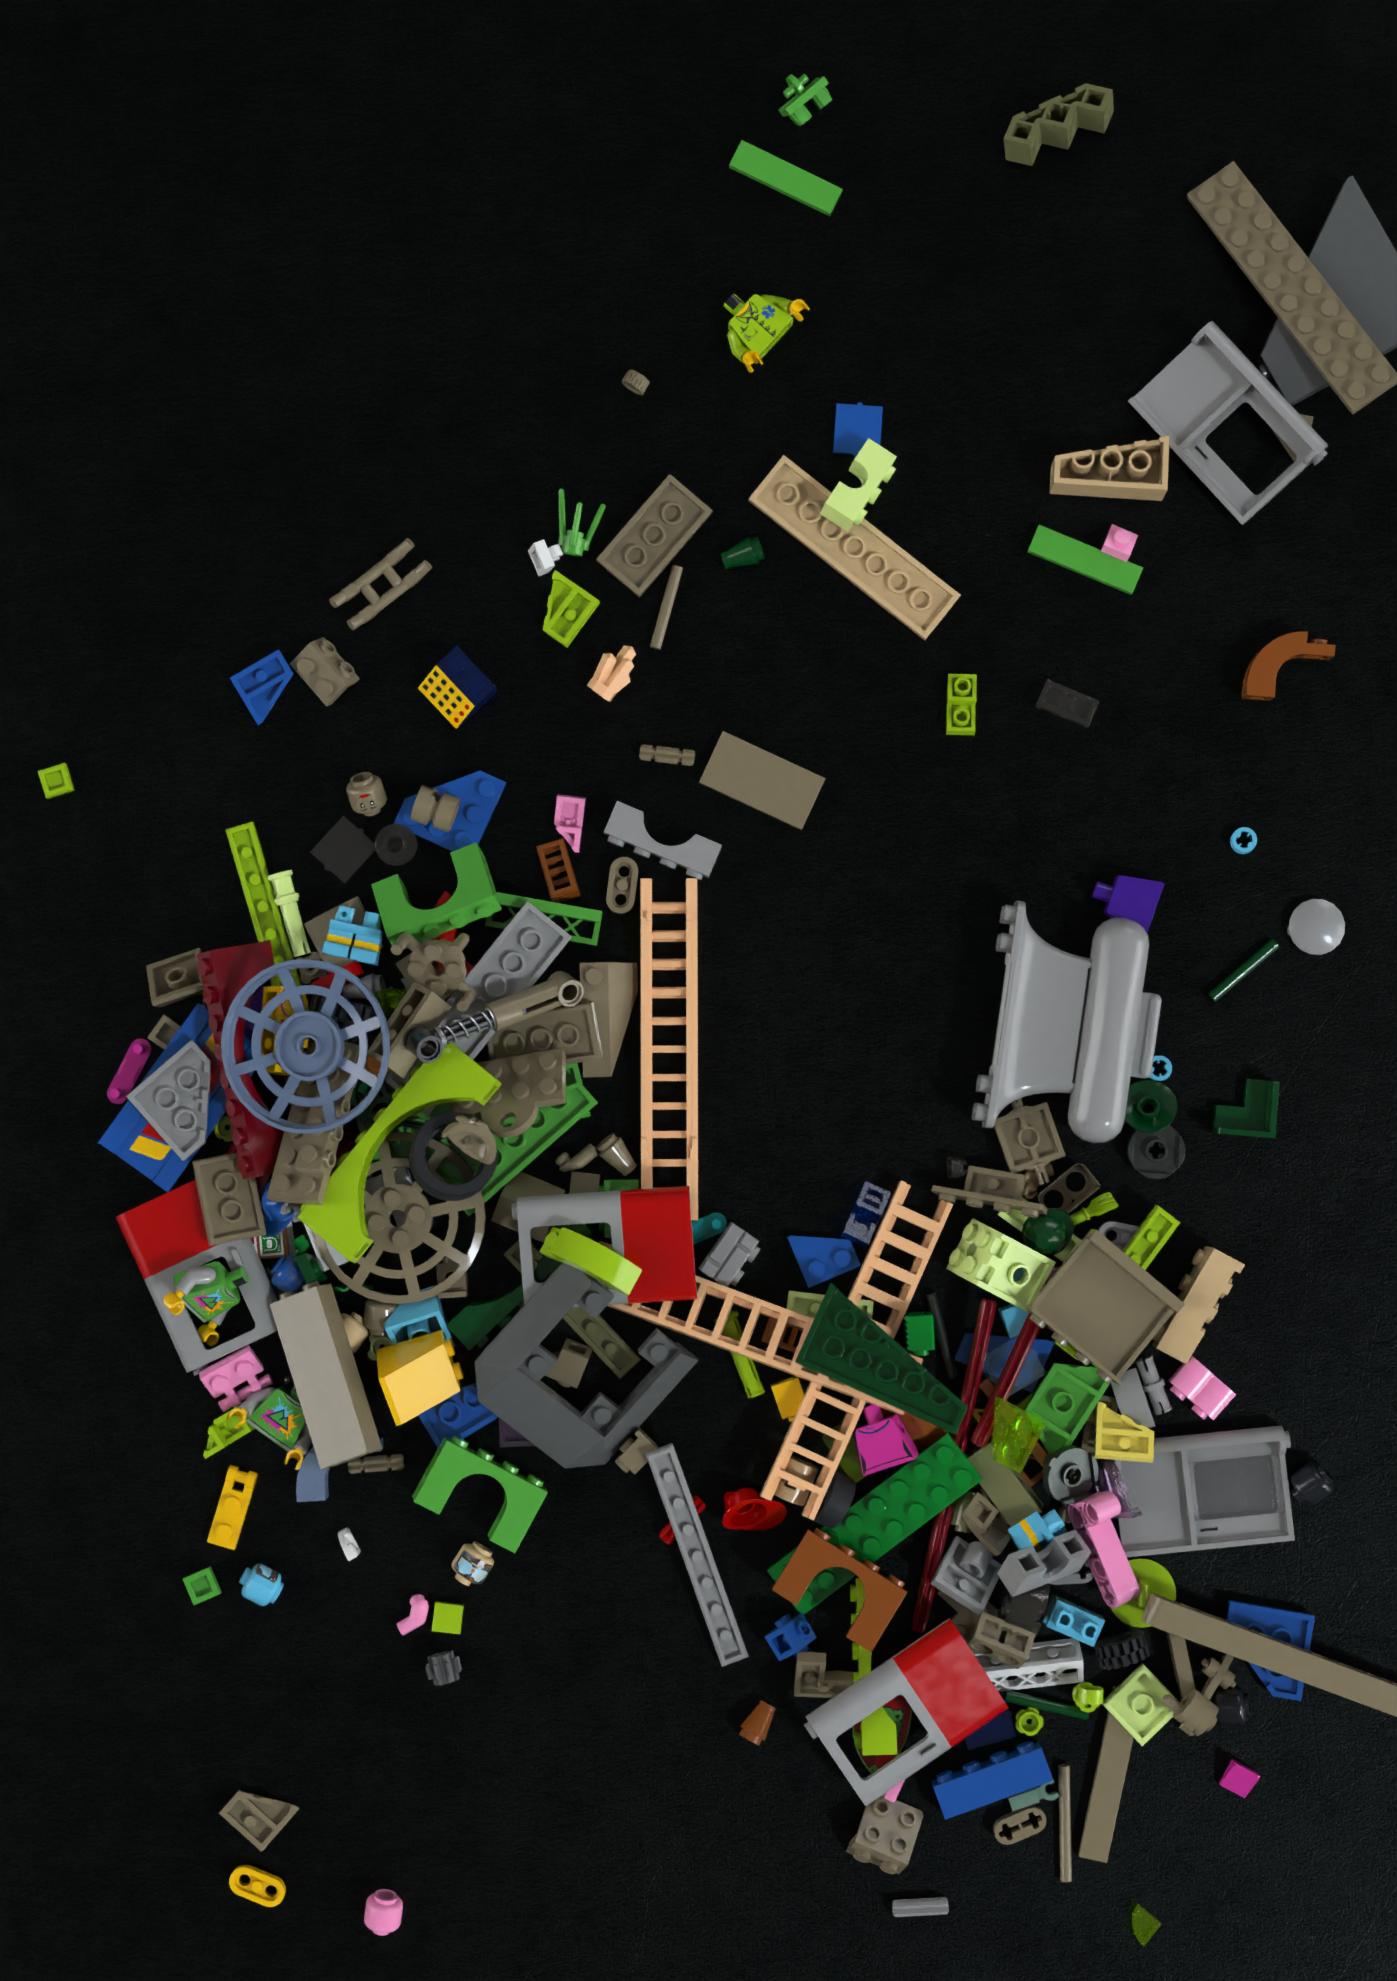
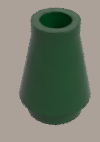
M748 537L721 553L726 569L759 564V560L765 559L758 537L753 539Z

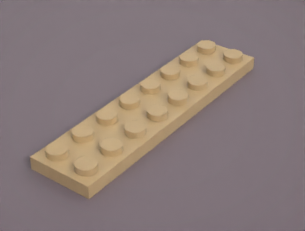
M783 455L748 501L919 637L926 640L961 595L867 520L863 519L859 526L853 524L849 532L822 516L820 512L831 492Z

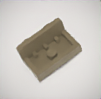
M324 637L310 642L290 663L326 707L333 704L349 686L359 680L354 668L343 660L336 652L335 646Z

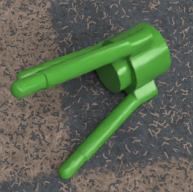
M559 489L560 536L558 544L562 546V553L582 557L583 550L589 551L590 541L606 508L605 504L600 505L585 539H583L584 533L578 532L582 511V503L578 502L572 530H567L566 535L564 490Z

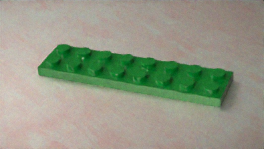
M947 1432L919 1453L918 1457L907 1462L853 1503L843 1520L835 1528L829 1529L823 1526L820 1530L831 1536L829 1539L830 1543L837 1547L842 1543L856 1553L853 1557L862 1563L865 1558L875 1562L981 1482L983 1477ZM797 1547L767 1569V1572L775 1582ZM830 1567L822 1570L813 1578L798 1604H793L799 1613L806 1614L855 1577L856 1574L843 1567Z

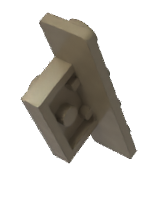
M969 1165L964 1190L932 1186V1192L939 1196L938 1200L940 1201L944 1200L955 1203L956 1199L964 1200L966 1205L976 1208H982L983 1204L994 1206L993 1210L1010 1213L1011 1209L1020 1210L1021 1215L1038 1218V1214L1047 1215L1048 1210L1043 1204L1021 1201L1026 1176L1022 1174Z

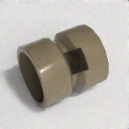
M422 785L416 797L410 820L424 825L431 822L434 828L449 833L454 824L461 799L447 793L439 796L438 790Z

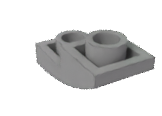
M1137 1369L1127 1370L1120 1378L1122 1381L1120 1385L1111 1381L1121 1415L1128 1416L1138 1425H1143L1147 1428L1155 1427Z

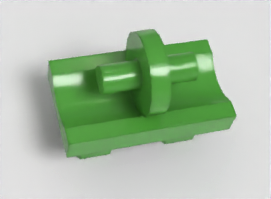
M790 74L786 78L789 87L783 91V94L786 98H789L794 93L796 95L783 105L779 112L783 117L789 116L798 126L803 125L812 117L804 106L809 99L813 101L818 109L823 108L832 101L825 87L829 84L824 76L820 79L816 78L804 88L803 85L809 81V78L803 74L797 79Z

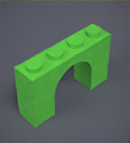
M477 842L450 852L457 873L458 884L453 896L445 904L430 910L414 908L411 905L407 888L398 874L371 884L384 930L391 945L395 943L403 932H408L417 941L422 942L426 939L436 938L440 934L455 928H461L480 918L489 917L493 913L502 910L486 858Z
M445 1435L412 1495L413 1501L440 1514L452 1490L463 1478L473 1474H486L495 1478L504 1488V1503L488 1532V1537L490 1541L516 1553L548 1493L545 1486H543L544 1481L532 1474H529L528 1477L519 1474V1468L509 1462L504 1461L503 1464L492 1460L494 1455L484 1449L479 1448L478 1451L467 1447L469 1443L456 1435L452 1439Z

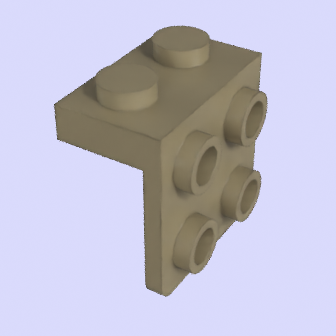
M883 1795L865 1807L858 1831L849 1842L846 1852L852 1854L860 1862H871L880 1866V1869L886 1873L900 1874L909 1863L923 1819L922 1811L897 1800L893 1803L885 1799Z

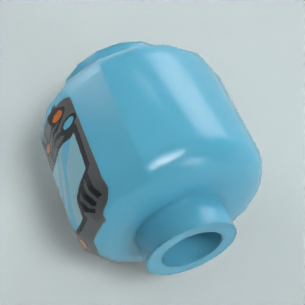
M262 1563L256 1564L252 1569L247 1567L239 1580V1583L243 1585L242 1596L260 1606H266L269 1602L274 1604L284 1586V1583L281 1582V1574Z

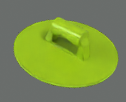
M1144 1558L1129 1560L1139 1585L1140 1594L1123 1605L1111 1609L1122 1622L1130 1626L1139 1628L1151 1627L1141 1621L1150 1594L1154 1593L1175 1601V1584L1170 1573L1161 1564Z

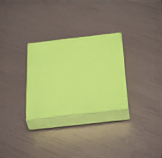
M1143 1663L1103 1700L1104 1707L1141 1746L1152 1738L1174 1714L1162 1702L1164 1695H1173Z

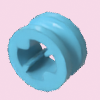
M1248 827L1238 828L1230 839L1232 849L1239 854L1249 853L1257 844L1256 833ZM1241 833L1247 834L1246 838L1250 837L1251 839L1246 848L1240 847L1241 843L1238 845L1236 839L1240 838Z
M1154 1056L1153 1062L1159 1063V1061H1162L1164 1063L1162 1068L1165 1070V1073L1163 1075L1158 1073L1155 1076L1153 1074L1154 1067L1152 1066V1073L1149 1078L1154 1081L1167 1079L1172 1072L1171 1062L1164 1056Z

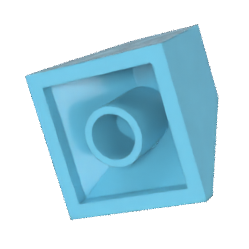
M431 1286V1287H428V1288H425V1289H421L420 1292L429 1290V1289L433 1288L434 1286ZM438 1295L419 1302L399 1304L384 1323L392 1345L442 1330L445 1339H451L453 1347L455 1346L452 1333L446 1326L448 1321Z

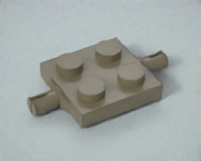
M1021 1098L1011 1103L1013 1110L1010 1113L996 1119L994 1128L1010 1173L1034 1170L1039 1186L1044 1185V1182L1045 1184L1051 1182L1045 1166L1051 1161L1063 1158L1066 1155L1047 1102L1036 1106H1023Z

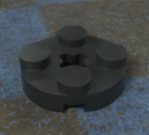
M1170 1125L1161 1131L1153 1133L1134 1130L1127 1144V1156L1132 1168L1142 1176L1162 1179L1174 1173L1183 1163L1185 1144L1182 1137ZM1154 1142H1158L1159 1147L1164 1150L1163 1154H1158L1157 1159H1154L1152 1153L1148 1152L1149 1147H1153Z
M1063 1446L1054 1453L1048 1454L1043 1461L1044 1487L1051 1497L1063 1503L1075 1504L1086 1499L1090 1494L1088 1491L1092 1484L1096 1485L1099 1476L1097 1461L1091 1454L1079 1446ZM1070 1469L1075 1470V1474L1071 1475V1480L1069 1481L1066 1478L1067 1472Z

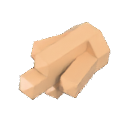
M623 646L616 657L612 653L603 654L587 686L611 702L616 693L630 683L629 673L634 667L632 659L636 655L633 647Z

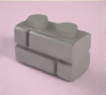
M730 1221L700 1265L699 1270L723 1286L728 1287L730 1283L736 1286L744 1274L740 1270L746 1260L751 1263L760 1251V1248L756 1246L759 1240Z

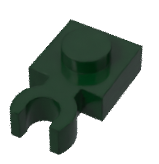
M304 1253L295 1258L307 1284L319 1281L320 1284L328 1279V1276L324 1274V1267L317 1256L314 1257L311 1254Z

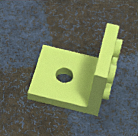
M972 1218L970 1223L964 1228L962 1239L957 1248L951 1253L946 1269L1030 1313L1026 1308L1043 1288L1056 1262ZM1022 1267V1278L1014 1281L1013 1274L1015 1270Z

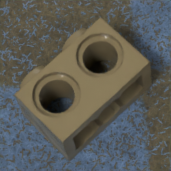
M982 1611L973 1621L966 1643L971 1650L1018 1669L1028 1660L1036 1634Z

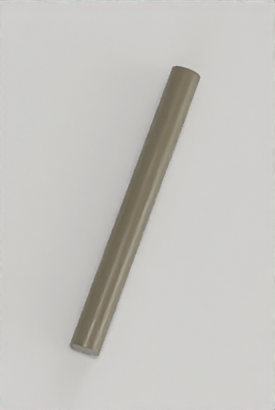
M1060 1764L1058 1765L1060 1881L1071 1882L1070 1765Z

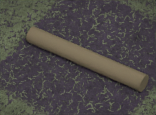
M672 565L651 640V648L661 650L683 570L680 566Z

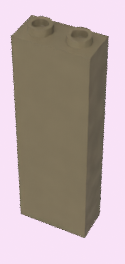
M319 1281L302 1286L303 1291L297 1294L294 1291H289L279 1295L280 1300L271 1303L270 1307L320 1469H325L381 1450L382 1445L332 1285H320Z

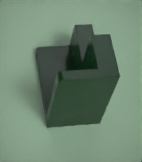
M1245 1079L1243 1107L1215 1105L1212 1133L1275 1138L1279 1081Z

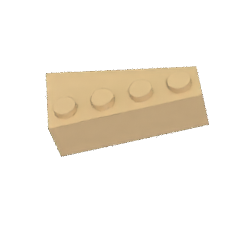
M1170 436L1159 437L1158 440L1136 441L1134 444L1123 446H1107L1106 449L1094 451L1090 449L1056 455L1050 471V494L1162 501L1168 490Z
M1205 1246L1203 1250L1198 1249L1192 1260V1264L1195 1266L1190 1275L1185 1274L1179 1284L1178 1289L1181 1292L1178 1298L1185 1305L1178 1313L1173 1312L1152 1338L1154 1340L1153 1347L1185 1364L1188 1363L1205 1334L1206 1329L1202 1327L1204 1322L1209 1324L1218 1312L1219 1304L1217 1300L1228 1295L1233 1286L1231 1284L1233 1273L1235 1271L1241 1273L1245 1264L1208 1246Z

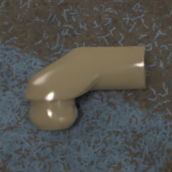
M588 1144L573 1158H570L567 1152H563L555 1159V1163L559 1165V1170L563 1172L581 1169L598 1155V1151L592 1144Z

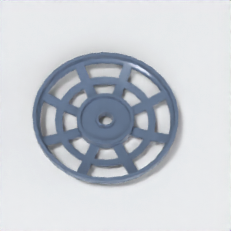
M314 959L290 960L277 963L262 970L238 992L229 1007L223 1025L221 1038L222 1060L225 1074L232 1090L240 1102L254 1116L282 1131L298 1134L319 1133L335 1129L350 1122L361 1114L374 1100L388 1070L390 1035L387 1021L379 1002L371 990L358 977L346 969L329 962ZM317 968L335 973L330 989L316 985L296 986L290 970ZM279 975L285 991L272 998L262 1009L261 1013L244 1006L248 998L260 985L271 977ZM346 979L366 996L374 1008L376 1017L362 1021L355 1007L345 997L340 995ZM317 994L325 996L326 1000L321 1012L306 1011L300 995ZM289 999L294 1014L283 1023L270 1018L271 1013L280 1004ZM337 1003L348 1012L354 1025L340 1029L338 1024L331 1018ZM241 1017L255 1024L251 1039L253 1059L236 1064L234 1035L238 1018ZM265 1028L276 1034L275 1052L262 1056L261 1040ZM381 1028L383 1055L378 1076L364 1068L368 1054L367 1032ZM356 1036L359 1037L357 1064L343 1056L345 1050L344 1040ZM307 1038H312L316 1043V1049L312 1054H308L303 1047L304 1041ZM279 1063L284 1071L290 1075L284 1088L280 1087L273 1080L266 1067ZM337 1067L351 1074L343 1086L331 1092L327 1076L332 1074ZM257 1070L265 1086L278 1096L270 1112L264 1109L250 1095L240 1075ZM358 1079L372 1087L368 1095L358 1106L346 1115L337 1118L334 1101L348 1093L357 1083ZM301 1080H316L320 1097L306 1098L294 1095ZM289 1103L304 1107L322 1105L325 1122L320 1124H300L286 1121L280 1117Z

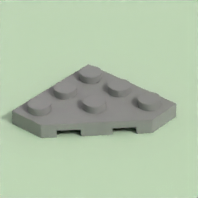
M193 1040L189 1041L126 1096L182 1161L188 1159L206 1143L212 1061Z

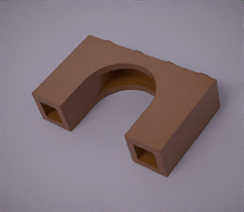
M816 1528L813 1532L808 1529L772 1590L797 1605L813 1578L822 1570L830 1567H843L851 1570L860 1578L864 1585L865 1600L862 1609L846 1633V1637L872 1652L907 1594V1590L902 1588L905 1583L891 1574L888 1578L878 1573L880 1567L866 1558L863 1563L853 1557L856 1552L841 1543L837 1547L830 1543L829 1539L831 1536Z

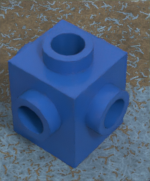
M802 1613L792 1618L789 1614L783 1616L775 1622L776 1628L765 1636L779 1662L791 1655L797 1658V1652H807L810 1649L808 1644L817 1638Z

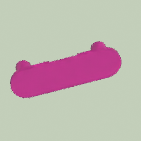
M136 1039L131 1043L107 1091L108 1099L112 1103L121 1104L128 1099L126 1096L131 1093L151 1054V1045L147 1040Z

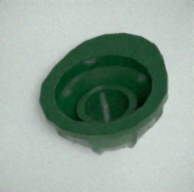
M1047 1208V1215L1038 1214V1218L1028 1217L1025 1220L1022 1235L1029 1248L1044 1256L1056 1255L1065 1249L1072 1238L1074 1222L1070 1215L1062 1209Z

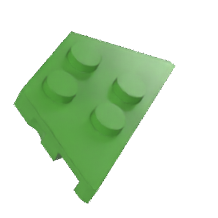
M1053 1362L1023 1409L1024 1414L1048 1454L1054 1453L1057 1449L1073 1443L1109 1384L1095 1374L1098 1371L1096 1367Z

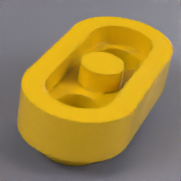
M251 1865L238 1866L234 1869L229 1879L230 1888L235 1894L266 1907H274L280 1904L286 1893V1886L281 1878ZM248 1875L250 1882L243 1883L240 1876ZM272 1885L276 1888L277 1892L270 1894L267 1891V1887Z

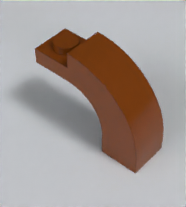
M1301 631L1285 634L1274 639L1251 660L1244 675L1241 699L1270 701L1275 697L1278 670L1285 661L1294 658L1330 660L1335 656V645L1327 644V640L1311 639L1310 643H1307L1308 632Z

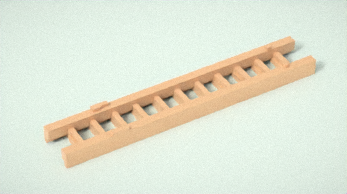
M641 878V1189L653 1188V1167L687 1166V1186H690L691 1220H698L697 878H686V902H652V878ZM652 914H686V930H652ZM652 942H686V959H652ZM652 970H686V987H652ZM686 998V1017H652V999ZM652 1025H686V1046H652ZM652 1053H686V1074H652ZM652 1081H686L687 1102H652ZM653 1110H687V1131H653ZM653 1138H687V1159H653Z
M899 1181L848 1295V1299L856 1306H858L862 1295L892 1308L885 1325L877 1321L874 1322L893 1340L953 1206L950 1202L940 1201L932 1219L902 1206L911 1185L906 1184L904 1181ZM897 1217L927 1230L921 1245L891 1232ZM885 1243L916 1256L909 1271L879 1258ZM874 1269L904 1282L898 1297L868 1285ZM810 1381L760 1496L771 1501L781 1478L787 1480V1484L802 1491L806 1489L812 1491L801 1515L814 1521L866 1402L853 1397L851 1404L848 1405L820 1392L822 1385ZM816 1399L847 1412L839 1431L808 1418ZM805 1425L835 1438L827 1458L796 1445ZM793 1451L823 1465L815 1485L785 1472Z
M599 1241V1244L612 1250L611 1244ZM696 1276L698 1299L694 1300L687 1321L668 1315L673 1301H663L660 1312L642 1306V1303L607 1305L645 1321L663 1326L900 1415L905 1413L795 1363L814 1321L813 1318ZM706 1294L724 1300L713 1331L695 1325ZM733 1304L751 1310L740 1341L721 1335ZM760 1314L778 1320L767 1351L748 1345ZM786 1324L803 1329L792 1361L775 1355ZM911 1355L917 1362H919L922 1365V1358Z

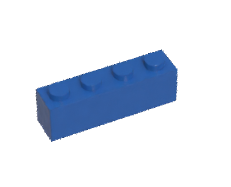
M1027 1741L1019 1744L1015 1751L1009 1753L999 1751L990 1755V1760L981 1763L978 1760L963 1765V1769L952 1773V1770L941 1772L931 1782L946 1820L1051 1782L1053 1778L1039 1742L1033 1744V1741Z

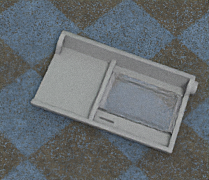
M1282 1426L1154 1438V1460L1152 1463L1111 1460L1115 1495L1121 1505V1512L1118 1514L1120 1541L1126 1557L1295 1541L1285 1460L1286 1448L1291 1447L1289 1432L1284 1431Z

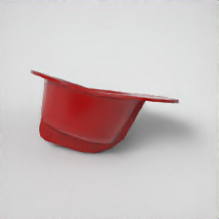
M743 1488L724 1494L726 1513L723 1516L722 1523L727 1529L767 1530L779 1525L786 1517L787 1510L781 1502L763 1499L753 1488Z

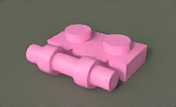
M249 1344L199 1372L200 1380L214 1399L223 1393L227 1396L218 1402L223 1412L231 1407H239L243 1403L242 1401L251 1394L273 1384L269 1374L261 1378L257 1377L256 1374L262 1372L264 1368ZM246 1380L248 1381L249 1385L238 1391L235 1390L234 1387Z

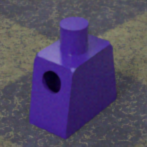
M1118 875L1115 877L1112 886L1097 881L1092 897L1106 902L1103 915L1110 919L1125 917L1134 920L1144 927L1147 933L1165 883Z

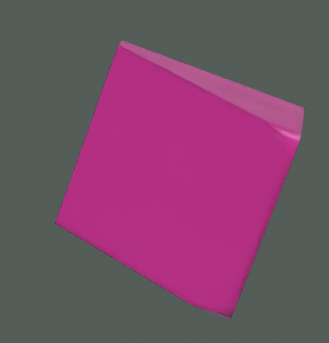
M1231 1759L1219 1785L1245 1798L1259 1780L1260 1775L1251 1768Z

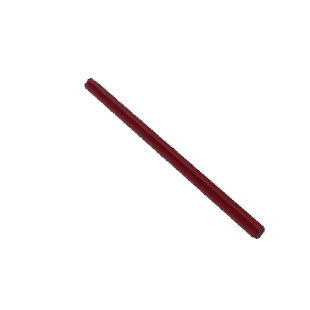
M983 1298L980 1303L960 1400L968 1409L957 1434L952 1433V1438L964 1454L997 1305L996 1301ZM954 1502L934 1517L911 1624L912 1631L918 1633H925L927 1631L936 1589L930 1583L942 1561Z

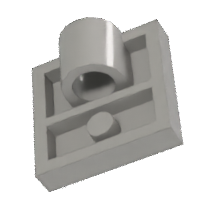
M956 1535L951 1540L930 1584L979 1615L984 1610L999 1579L997 1573L1002 1565L992 1559L993 1554L981 1542L974 1541L969 1544Z

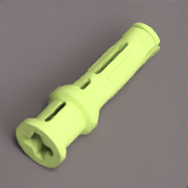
M287 870L267 877L269 881H272L276 895L274 902L277 906H280L293 957H298L311 953L297 905L299 893H296L291 879L293 872L292 870Z

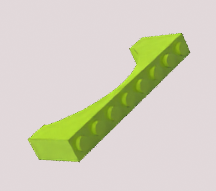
M453 1043L448 1044L447 1048L443 1049L441 1056L436 1061L431 1063L420 1062L414 1067L410 1073L412 1078L405 1086L401 1085L395 1090L392 1095L393 1101L387 1108L383 1107L377 1112L373 1119L375 1123L368 1131L364 1130L355 1140L357 1145L353 1150L342 1155L337 1162L338 1168L330 1175L323 1204H302L300 1207L301 1213L297 1218L351 1262L356 1263L374 1242L368 1235L365 1222L364 1189L371 1162L385 1138L395 1127L410 1116L435 1105L448 1102L475 1101L485 1106L502 1085L500 1081Z

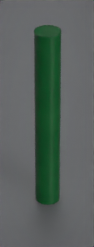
M1273 939L1267 942L1208 993L1211 1000L1216 1002L1276 951L1279 945Z
M1006 1690L1004 1694L1005 1702L1088 1720L1090 1712H1084L1078 1706Z

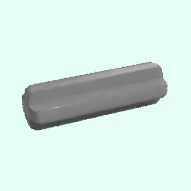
M946 1897L900 1899L892 1902L894 1917L945 1915L949 1911Z

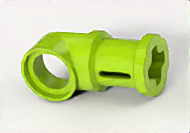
M1087 1681L1079 1682L1072 1690V1698L1082 1711L1093 1712L1100 1704H1103L1104 1688L1093 1686L1092 1683Z

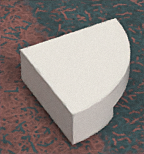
M345 1528L339 1531L338 1538L347 1560L350 1561L356 1558L361 1550L350 1529Z

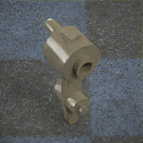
M1223 1653L1219 1661L1213 1657L1208 1660L1204 1658L1200 1664L1203 1665L1201 1671L1209 1677L1201 1693L1196 1689H1192L1181 1702L1169 1694L1163 1696V1704L1174 1712L1173 1718L1181 1723L1179 1728L1185 1733H1193L1199 1736L1205 1731L1209 1732L1216 1724V1715L1219 1707L1211 1702L1210 1699L1218 1685L1223 1689H1227L1229 1686L1231 1688L1235 1687V1674L1228 1670L1234 1656Z

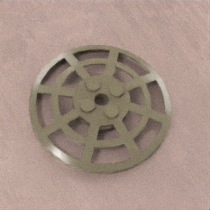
M391 1132L378 1148L380 1161L370 1165L367 1177L378 1170H382L384 1187L377 1190L373 1195L364 1190L365 1222L368 1235L374 1240V1245L366 1257L361 1256L357 1261L360 1267L353 1279L349 1278L335 1263L325 1240L315 1233L319 1250L328 1267L337 1278L353 1291L366 1298L383 1303L405 1304L419 1302L434 1297L450 1288L472 1265L480 1250L485 1232L486 1213L481 1191L464 1200L446 1201L430 1205L428 1199L422 1193L423 1189L416 1181H414L412 1186L396 1183L393 1167L410 1168L408 1158H391L389 1141H413L416 1133ZM434 1138L429 1140L427 1146L435 1149V1152L427 1162V1167L436 1179L448 1184L436 1172L445 1157L455 1164L466 1181H469L474 1176L471 1168L460 1155ZM357 1144L348 1148L336 1159L335 1166L332 1168L330 1175L338 1168L337 1162L346 1152L350 1153ZM475 1208V1233L471 1247L466 1255L452 1247L458 1229V1211ZM394 1210L404 1212L406 1221L402 1226L398 1227L391 1223L390 1215ZM449 1213V1228L443 1241L430 1233L434 1216ZM424 1242L437 1251L428 1261L414 1267L410 1250L415 1249ZM383 1251L399 1253L403 1270L386 1269L375 1264ZM444 1256L459 1264L455 1272L442 1283L429 1290L420 1292L417 1275L433 1268ZM370 1272L386 1278H405L409 1295H386L371 1291L362 1285Z

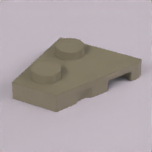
M238 1790L219 1814L262 1852L299 1810V1807L295 1804Z

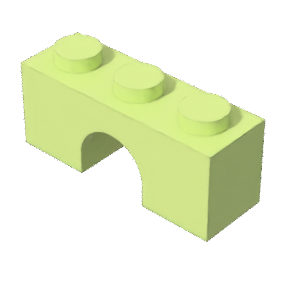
M868 438L848 470L860 479L862 487L850 488L839 481L825 502L820 514L849 532L853 524L859 526L867 514L864 507L868 502L872 505L882 491L878 486L882 480L888 483L896 468L892 465L897 456Z

